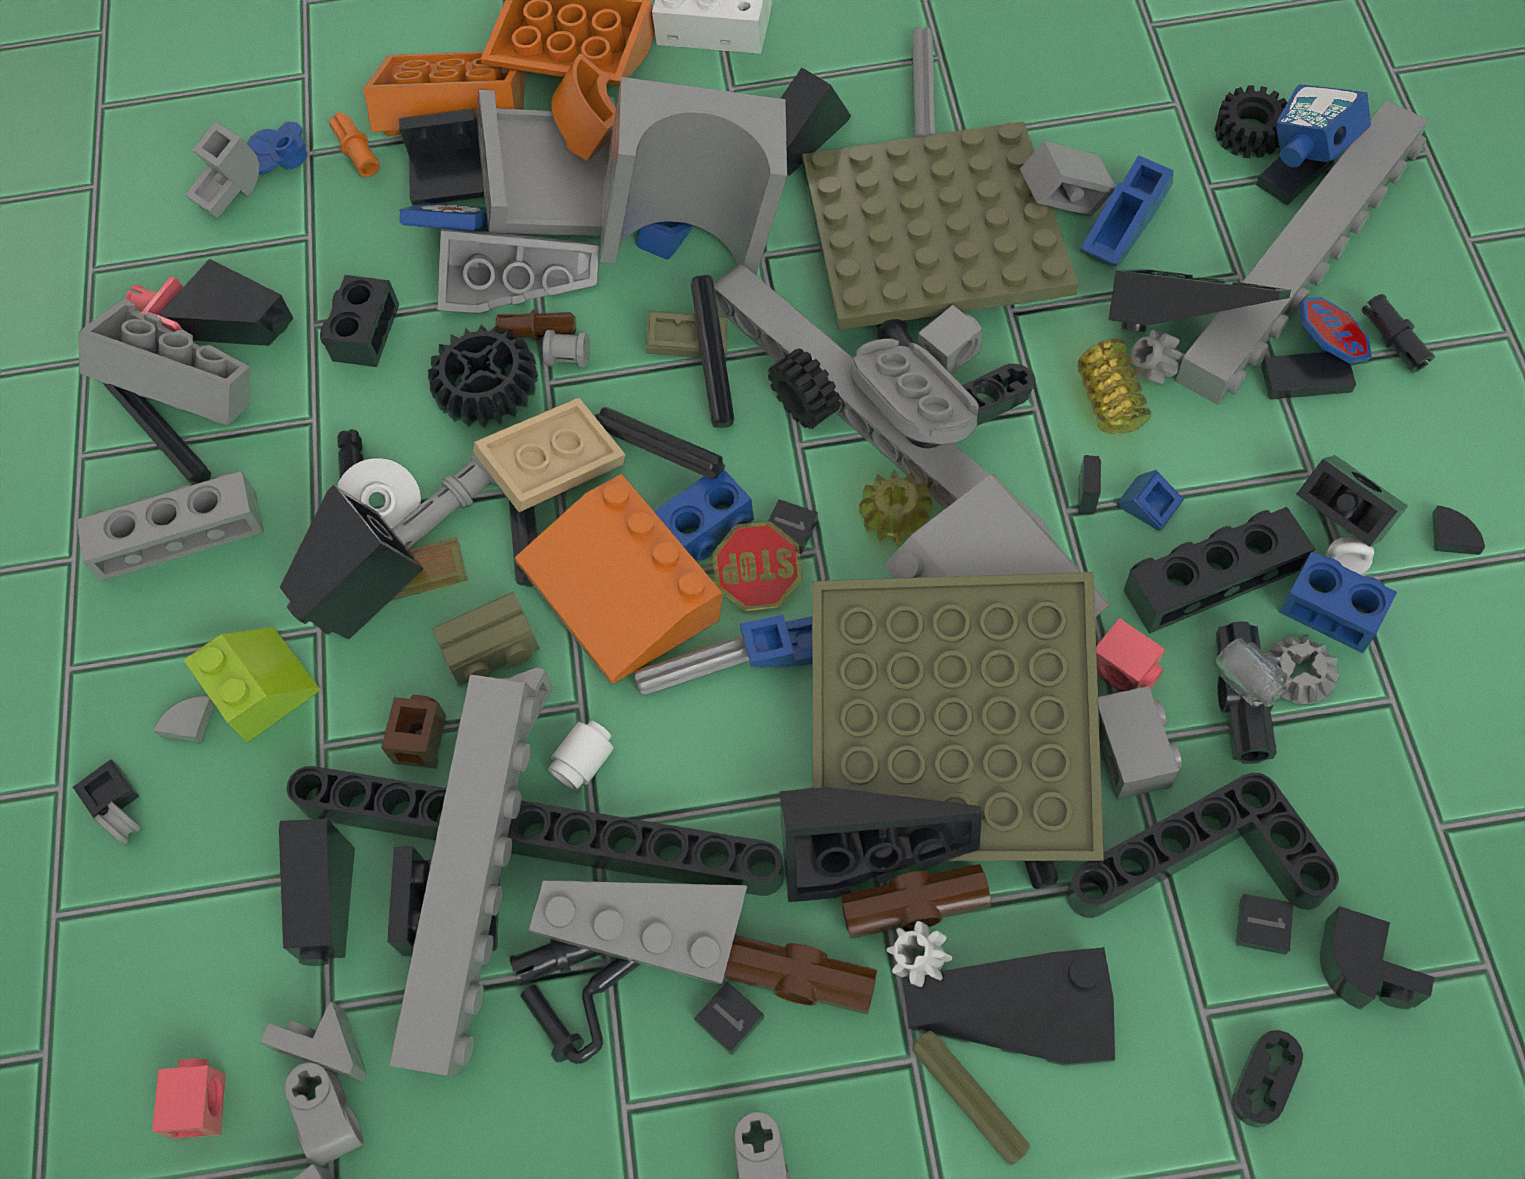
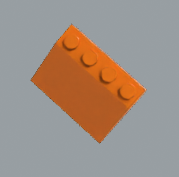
M505 0L482 54L481 62L484 65L564 77L576 57L581 53L610 78L607 82L608 85L620 86L621 77L629 78L647 57L654 39L652 0Z
M484 51L387 55L363 87L371 132L383 131L388 136L400 135L399 118L468 109H474L475 115H477L479 90L495 92L496 108L523 110L527 71L484 65L481 62Z
M622 474L585 493L515 556L516 564L525 572L527 578L611 685L720 621L721 590Z

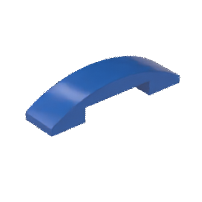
M782 614L740 623V630L751 667H791L813 664L812 616L785 622L784 615Z

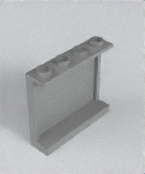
M479 90L476 119L488 232L601 236L603 188L612 134L604 146L589 160L585 161L567 148L566 140L556 125L552 111L496 108L495 92ZM609 97L611 102L615 106L614 97Z

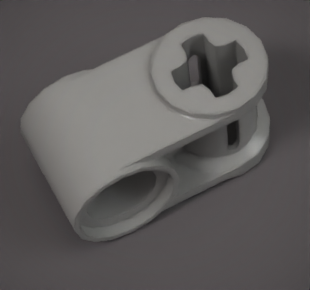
M307 1062L291 1070L284 1085L285 1097L297 1125L301 1147L310 1165L315 1164L321 1167L364 1145L360 1125L348 1104L338 1077L317 1063ZM315 1079L322 1084L315 1088L317 1097L311 1099L305 1095L312 1090L311 1082Z
M753 1112L745 1115L738 1122L734 1132L738 1165L737 1179H790L788 1165H785L781 1133L778 1124L771 1116L765 1113ZM761 1126L763 1134H772L773 1137L772 1140L764 1143L765 1151L760 1153L754 1152L752 1144H743V1138L751 1136V1127Z

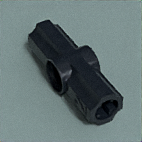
M1245 621L1232 622L1229 625L1218 627L1216 632L1221 669L1217 685L1218 702L1221 712L1227 713L1233 760H1239L1242 764H1255L1273 759L1277 754L1271 718L1274 704V684L1271 673L1264 671L1258 626H1253Z

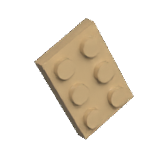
M576 398L475 441L473 447L474 455L518 512L623 465L626 455L580 398Z

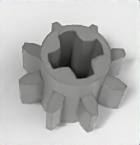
M1151 330L1149 337L1139 339L1132 349L1130 359L1138 367L1134 375L1160 385L1163 384L1164 377L1169 378L1176 375L1184 357V354L1176 348L1180 340L1167 333L1162 334L1155 330Z

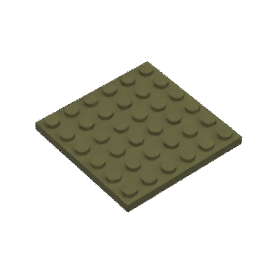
M1024 121L931 134L927 137L897 139L802 154L805 178L838 330L883 324L890 319L905 321L939 316L952 305L961 312L1077 295L1078 281L1054 209L1051 206L1037 204L1020 171V168L1034 152Z
M1094 572L812 581L813 788L831 787L980 806L982 811L980 849L947 861H1104Z

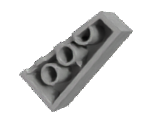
M125 298L78 332L80 374L97 379L102 383L134 392L139 396L171 405L176 409L208 418L215 423L230 425L248 408L250 366L211 345L200 347L193 343V335L182 329L175 332L162 326V318L151 312L144 315L136 312L135 304Z
M543 881L528 933L711 984H722L747 886Z

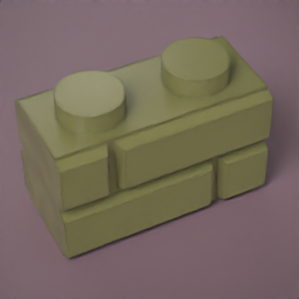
M514 592L432 628L448 667L458 685L468 683L470 674L489 677L492 670L505 664L511 666L519 665L527 661L531 657L532 652L539 649Z

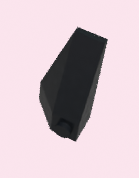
M831 787L780 791L781 833L788 902L837 898L840 895L851 893L850 886L876 877L878 883H882L894 878L893 871L914 864L926 868L980 849L982 819L980 806Z
M1105 947L1058 951L940 971L943 977L941 981L930 975H925L922 987L911 984L909 977H903L908 1029L923 1033L932 1031L936 1036L966 1043L969 1041L1000 1048L1003 1052L1016 1055L1021 1053L1046 1059L1047 1062L1063 1066L1115 1061L1114 998Z

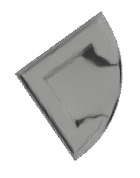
M207 696L183 700L166 711L156 724L154 732L160 737L201 743L215 705Z

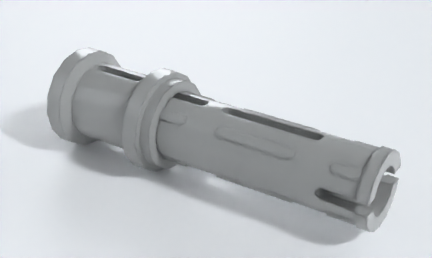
M474 454L470 457V463L454 476L447 475L443 478L442 488L392 528L407 549L411 548L413 544L423 538L456 509L472 505V498L490 483L493 485L497 484Z

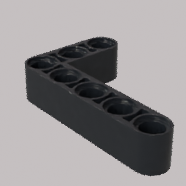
M1249 773L1104 852V861H1088L1082 864L1075 871L1068 887L1067 901L1070 908L1082 917L1094 918L1100 916L1241 836L1285 898L1293 903V906L1300 909L1310 910L1318 907L1336 889L1339 882V874L1333 861L1276 783L1264 774ZM1242 794L1255 796L1260 801L1262 807L1254 808L1249 806L1243 800ZM1207 815L1217 818L1223 829L1213 830L1208 828L1204 824L1202 816ZM1271 833L1283 835L1289 841L1290 848L1277 846L1271 838ZM1169 837L1177 840L1182 845L1183 852L1173 853L1163 846L1161 839ZM1127 859L1137 862L1142 867L1143 875L1133 876L1126 873L1121 866V861ZM1305 873L1313 876L1318 881L1320 890H1312L1306 887L1300 878V874ZM1084 882L1097 884L1102 890L1103 897L1091 899L1081 892L1079 885Z

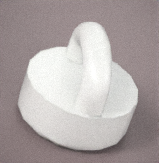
M1342 537L1332 542L1325 556L1331 557L1339 561L1342 566L1365 576L1372 565L1375 551L1371 546L1369 547L1357 538Z

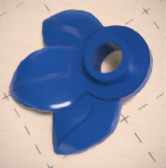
M285 122L277 131L263 129L249 138L247 145L255 152L258 158L259 174L268 173L278 165H281L284 169H294L306 160L308 155L306 143L301 137L303 129L298 123Z

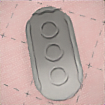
M879 339L862 345L856 351L851 367L853 381L902 434L924 443L948 444L961 441L975 431L978 416L977 401L926 349L915 343L909 342V347L899 346V340Z

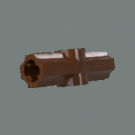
M981 864L932 875L929 871L908 872L894 877L889 881L888 885L840 895L843 915L850 939L901 928L906 932L914 931L917 921H921L930 928L943 920L942 918L989 908L992 903L989 885Z
M735 935L724 976L725 979L732 980L733 982L736 981L752 987L772 990L779 998L793 1003L812 1006L819 1002L868 1015L877 970L828 958L825 952L807 945L789 943L782 947Z

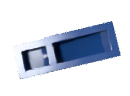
M1138 155L1124 181L1118 182L1081 246V252L1117 267L1138 240L1173 184L1174 170Z

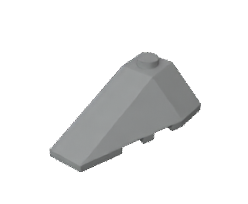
M442 228L437 310L480 313L509 304L522 303L534 298L556 295L597 285L599 245L511 233H490L488 230L479 229L470 231Z

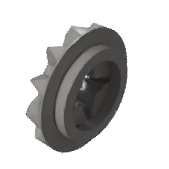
M1288 635L1282 641L1276 644L1273 643L1263 663L1264 671L1271 673L1274 692L1281 698L1296 704H1313L1322 701L1331 694L1340 676L1337 673V658H1333L1328 653L1326 643L1319 645L1311 641L1308 635L1302 638H1292ZM1310 659L1312 662L1309 673L1304 672L1292 679L1291 675L1294 672L1295 662L1300 664L1304 660Z

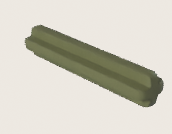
M928 1031L919 1037L913 1044V1053L1007 1164L1013 1165L1028 1153L1030 1149L1028 1141L934 1032Z

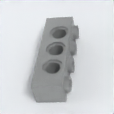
M242 471L222 474L209 481L192 486H182L172 492L151 498H141L128 505L111 510H101L91 516L77 519L82 562L100 581L264 532L256 491Z

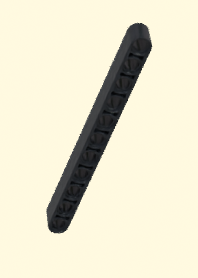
M305 766L296 770L290 776L286 788L288 797L308 818L328 819L331 823L435 841L439 822H436V818L442 811L446 788L316 766ZM322 787L320 793L315 798L307 800L310 791L314 788ZM366 794L363 802L358 806L349 807L354 797ZM522 800L518 816L510 821L507 838L512 840V854L688 884L746 885V894L768 896L775 893L784 881L783 858L779 849L774 844L763 840ZM410 801L408 808L403 813L392 815L394 808L399 803ZM534 823L544 824L542 832L537 836L524 837V833L530 825ZM580 830L590 832L588 839L580 845L568 844L570 837L575 832ZM623 838L636 840L633 848L625 853L613 851L615 844ZM669 845H675L682 849L680 855L671 861H664L658 858L660 851ZM711 854H725L728 860L722 867L711 869L704 865L705 860ZM759 861H769L775 866L774 870L764 877H758L750 872L751 867Z

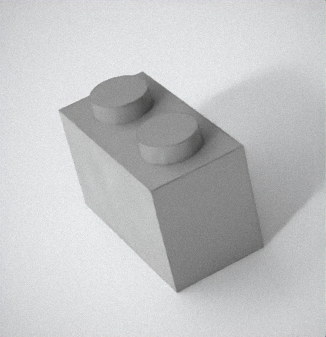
M1043 141L1020 168L1037 204L1090 216L1111 196L1116 187L1099 155Z
M1149 686L1098 697L1100 749L1117 799L1170 788L1182 767L1181 756L1177 745L1174 742L1169 743L1164 730V727H1166V715L1163 705L1159 700L1154 701Z

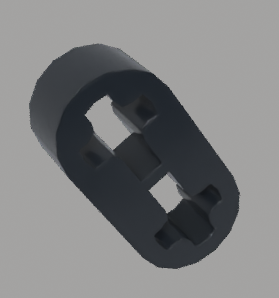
M1280 1030L1269 1031L1256 1041L1250 1051L1232 1096L1233 1110L1237 1117L1246 1125L1255 1128L1265 1127L1278 1119L1284 1110L1303 1061L1302 1048L1297 1039L1289 1033ZM1276 1044H1279L1284 1048L1282 1056L1289 1060V1063L1283 1062L1275 1069L1272 1075L1266 1072L1271 1062V1055L1264 1050L1265 1048L1271 1049ZM1261 1083L1268 1085L1263 1101L1270 1106V1110L1263 1109L1258 1114H1255L1251 1111L1252 1102L1245 1097V1094L1252 1095L1260 1088Z

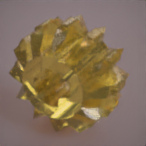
M895 469L888 480L877 474L874 479V486L865 485L863 500L859 504V513L864 518V527L867 532L877 530V538L880 542L888 535L893 536L894 542L898 545L901 542L902 535L910 537L929 522V514L932 512L931 497L927 496L928 489L925 483L915 484V478L912 473L901 479Z

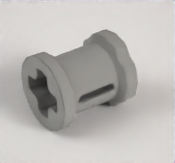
M547 330L543 341L545 365L553 366L555 362L578 363L579 367H587L590 357V337L588 332H580L579 335L556 334L554 330Z

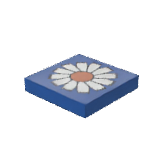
M422 203L400 209V223L407 226L470 231L488 226L486 207Z

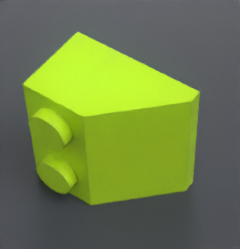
M274 627L220 634L183 660L227 723L246 743L321 691Z

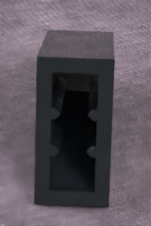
M802 67L780 98L785 99L786 152L787 175L789 176L803 164L802 154L816 152L851 117V114L831 84Z
M209 259L159 313L160 316L177 322L184 331L193 335V341L270 346L294 319L281 294L212 259Z
M328 819L280 821L279 851L283 948L296 957L300 964L308 966L327 965L329 958H345L355 848Z

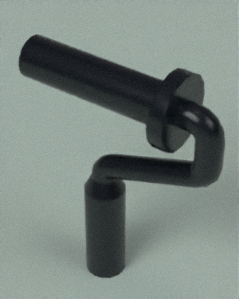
M616 958L594 974L583 988L582 1001L592 1042L583 1049L581 1047L584 1044V1040L578 1033L571 1035L537 985H531L521 993L520 997L554 1046L551 1056L555 1062L559 1063L568 1059L572 1063L582 1064L602 1049L603 1036L593 995L603 993L641 964Z

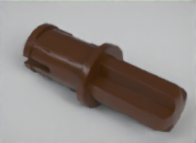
M532 310L531 313L497 314L495 325L502 329L503 333L512 330L517 338H532L533 341H539L540 337H544L547 330H554L556 334L574 335L577 324L575 316L570 312L539 314L538 310Z

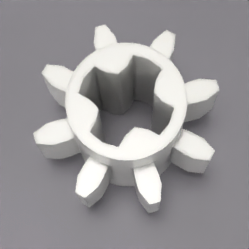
M921 921L916 922L914 931L906 932L898 928L896 931L899 937L894 947L887 948V952L894 955L897 961L892 972L900 977L907 976L910 973V983L918 987L923 986L925 975H930L941 981L943 977L940 970L944 962L952 960V956L944 953L941 946L947 938L946 935L939 931H934L929 935L928 925ZM925 948L924 956H917L914 960L915 952H922Z

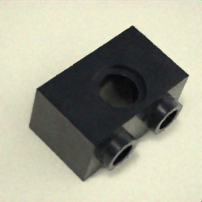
M1336 455L1323 458L1296 494L1369 547L1384 538L1408 507V505Z

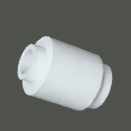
M589 721L587 725L577 722L551 756L553 762L549 766L548 771L562 784L577 791L582 783L587 785L614 750L609 742L612 737L611 734L594 721Z

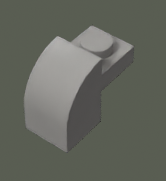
M215 121L192 149L208 166L185 195L192 202L218 219L239 192L247 197L250 196L257 183L259 162L255 152L241 137Z

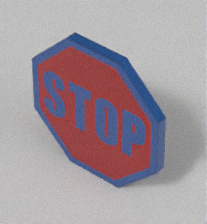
M1322 297L1306 298L1299 303L1301 324L1309 332L1308 339H1315L1320 347L1323 348L1321 352H1330L1349 364L1365 362L1372 357L1369 336L1349 312Z

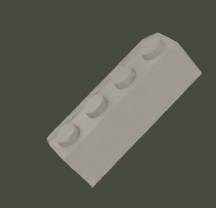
M989 474L914 532L884 565L894 578L1082 572L995 474ZM1094 586L1096 618L1110 603Z

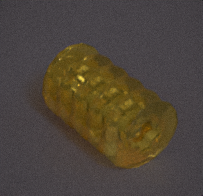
M1108 339L1091 346L1081 355L1077 365L1078 371L1082 376L1083 385L1087 390L1088 399L1092 403V411L1097 417V425L1100 430L1109 434H1124L1135 431L1142 427L1151 416L1150 409L1144 408L1147 400L1143 394H1140L1142 387L1140 382L1135 380L1137 373L1134 367H1131L1132 360L1129 354L1126 353L1127 346L1120 339Z

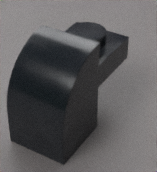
M1339 906L1326 919L1320 947V965L1327 983L1342 1000L1353 1007L1362 1009L1373 1001L1376 995H1379V1000L1388 1006L1410 1009L1431 997L1434 982L1433 976L1383 960L1390 922Z

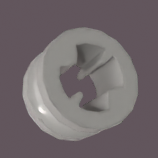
M111 801L107 805L108 812L104 815L98 814L94 819L126 846L130 842L128 838L130 833L134 831L139 833L143 828Z

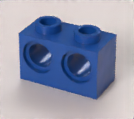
M725 470L719 474L717 479L712 480L705 476L654 511L695 561L707 559L715 552L717 546L733 536L737 529L748 528L754 520L752 499ZM720 505H730V506H731V507H729V508H727V509H724V510L715 509L716 507H718V506H720ZM688 528L698 529L691 534L681 533Z
M1311 552L1279 613L1364 653L1375 637L1397 592L1386 587L1376 578L1360 575L1342 566L1339 561L1331 557H1322ZM1311 585L1322 588L1325 593L1314 590ZM1353 605L1364 608L1367 613L1358 611Z

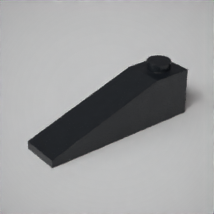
M1151 269L1115 271L1109 320L1122 322L1121 329L1145 332L1148 325L1290 298L1291 289L1233 282L1231 285L1225 284L1224 279L1193 277L1190 274Z

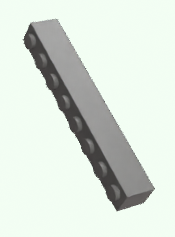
M470 674L389 1066L450 1076L461 1074L462 1067L467 1066L470 1062L474 1046V1038L469 1035L472 1016L479 1013L484 993L483 986L479 985L482 965L488 964L493 949V937L488 934L492 915L496 916L498 914L503 897L502 887L498 886L501 867L508 865L512 851V840L507 838L511 819H516L521 805V792L517 790L520 771H526L529 764L530 744L526 743L529 725L536 723L539 713V698L535 697L536 691L525 682Z

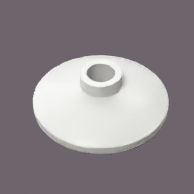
M372 458L356 463L343 474L337 487L371 507L369 504L370 495L372 493H380L384 497V505L379 509L371 508L382 516L391 529L421 505L420 490L414 477L402 465L388 459Z

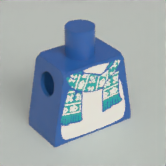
M1299 84L1277 120L1276 128L1282 161L1290 167H1298L1305 159L1323 162L1334 160L1371 126L1368 93Z

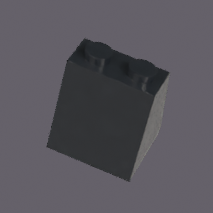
M333 485L326 492L280 585V589L290 601L287 605L288 610L300 622L307 624L310 621L328 635L334 632L350 639L424 568L377 511Z

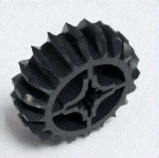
M481 324L478 331L471 332L465 327L463 336L458 338L451 334V344H439V355L431 357L432 368L427 370L430 392L433 399H436L439 409L443 413H448L454 422L462 419L470 427L478 420L479 424L485 428L489 420L495 419L501 425L502 416L509 414L516 418V407H528L527 396L535 395L536 387L534 383L538 381V372L535 366L534 355L530 352L523 338L517 339L516 334L512 330L503 333L502 329L496 325L491 331H487ZM510 364L512 369L509 376L506 377L504 376L506 374L505 368ZM461 374V383L457 387H454L456 379Z

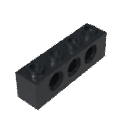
M1288 507L1272 513L1269 510H1265L1251 517L1243 525L1235 528L1225 526L1218 529L1204 541L1196 544L1186 542L1177 546L1169 555L1160 559L1147 558L1138 562L1129 572L1124 592L1150 634L1301 571L1311 552L1315 551V547ZM1248 547L1256 548L1262 554L1254 553ZM1208 563L1218 564L1224 570L1214 569ZM1168 579L1180 580L1185 586H1176Z

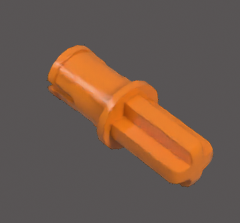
M342 112L335 113V116L329 120V125L340 141L341 152L345 156L350 157L360 176L370 177L380 169V162L369 148L367 136L363 132L358 131L349 115H343Z

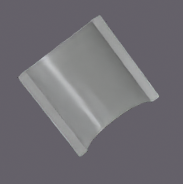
M621 77L603 188L600 262L616 264L617 254L621 245L629 235L639 228L657 222L673 221L695 225L710 232L727 246L734 256L737 265L745 266L756 275L787 177L785 99Z

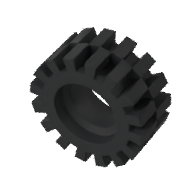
M1248 85L1246 92L1239 87L1235 89L1234 95L1231 92L1226 95L1225 100L1222 101L1215 125V131H1217L1215 137L1217 141L1222 140L1221 146L1225 150L1231 146V154L1237 156L1239 151L1245 152L1243 158H1251L1252 153H1256V157L1261 158L1264 157L1265 151L1270 155L1275 152L1276 147H1280L1276 125L1287 101L1285 98L1277 100L1278 92L1273 91L1269 95L1266 93L1267 87L1261 86L1260 91H1255L1254 85ZM1241 119H1255L1264 125H1250Z
M800 348L795 349L768 369L770 373L768 374V380L772 382L770 386L778 394L776 398L779 402L784 403L786 412L788 414L791 412L793 419L797 423L800 421L803 427L815 428L841 407V403L838 401L840 395L834 391L836 388L834 381H829L827 377L829 373L826 369L822 370L820 368V362L816 358L812 360L809 352H804Z

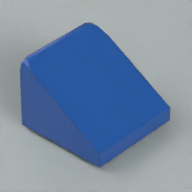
M673 221L646 225L639 229L637 246L661 258L670 259L690 233L692 225Z
M1153 470L1139 475L1117 504L1124 511L1156 530H1161L1184 499L1157 470Z

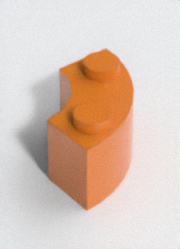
M580 53L555 90L551 106L554 120L566 140L567 148L573 154L587 161L604 146L612 134L616 107L607 94L606 84L610 78Z

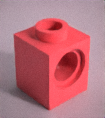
M1119 618L1096 646L1097 676L1120 692L1149 686L1151 689L1164 671V668L1159 666L1165 649Z
M197 1058L179 1060L177 1068L158 1069L152 1132L170 1139L221 1135L226 1074L209 1066V1060Z

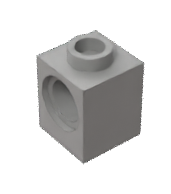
M952 305L918 333V345L926 349L953 375L980 352L982 328L973 316L964 314Z

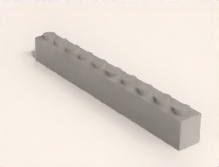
M1385 100L1371 118V126L1348 147L1242 282L1291 289L1290 298L1218 312L1182 358L1176 382L1217 405L1220 404L1228 392L1232 394L1237 393L1248 373L1245 372L1250 364L1256 367L1264 357L1269 347L1266 342L1270 337L1279 338L1289 322L1290 317L1287 316L1291 310L1295 312L1300 310L1299 303L1303 299L1308 298L1310 294L1309 286L1311 284L1318 286L1330 268L1329 260L1331 258L1338 260L1350 242L1349 234L1351 232L1358 234L1370 215L1368 209L1370 207L1377 209L1389 190V187H1387L1388 183L1396 184L1408 165V162H1406L1408 157L1414 160L1418 156L1427 138L1421 136L1428 122L1427 119Z

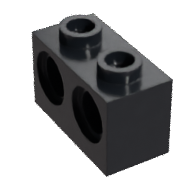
M351 275L344 276L340 289L336 290L333 295L332 310L329 318L322 324L320 331L321 342L333 362L371 367L378 366L399 307V302L390 280Z

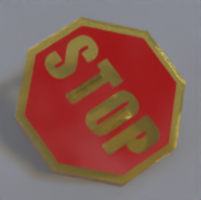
M771 521L736 524L712 553L716 586L744 611L780 607L802 580L799 544Z

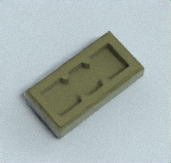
M648 311L646 353L702 357L695 314ZM719 316L726 358L728 317Z

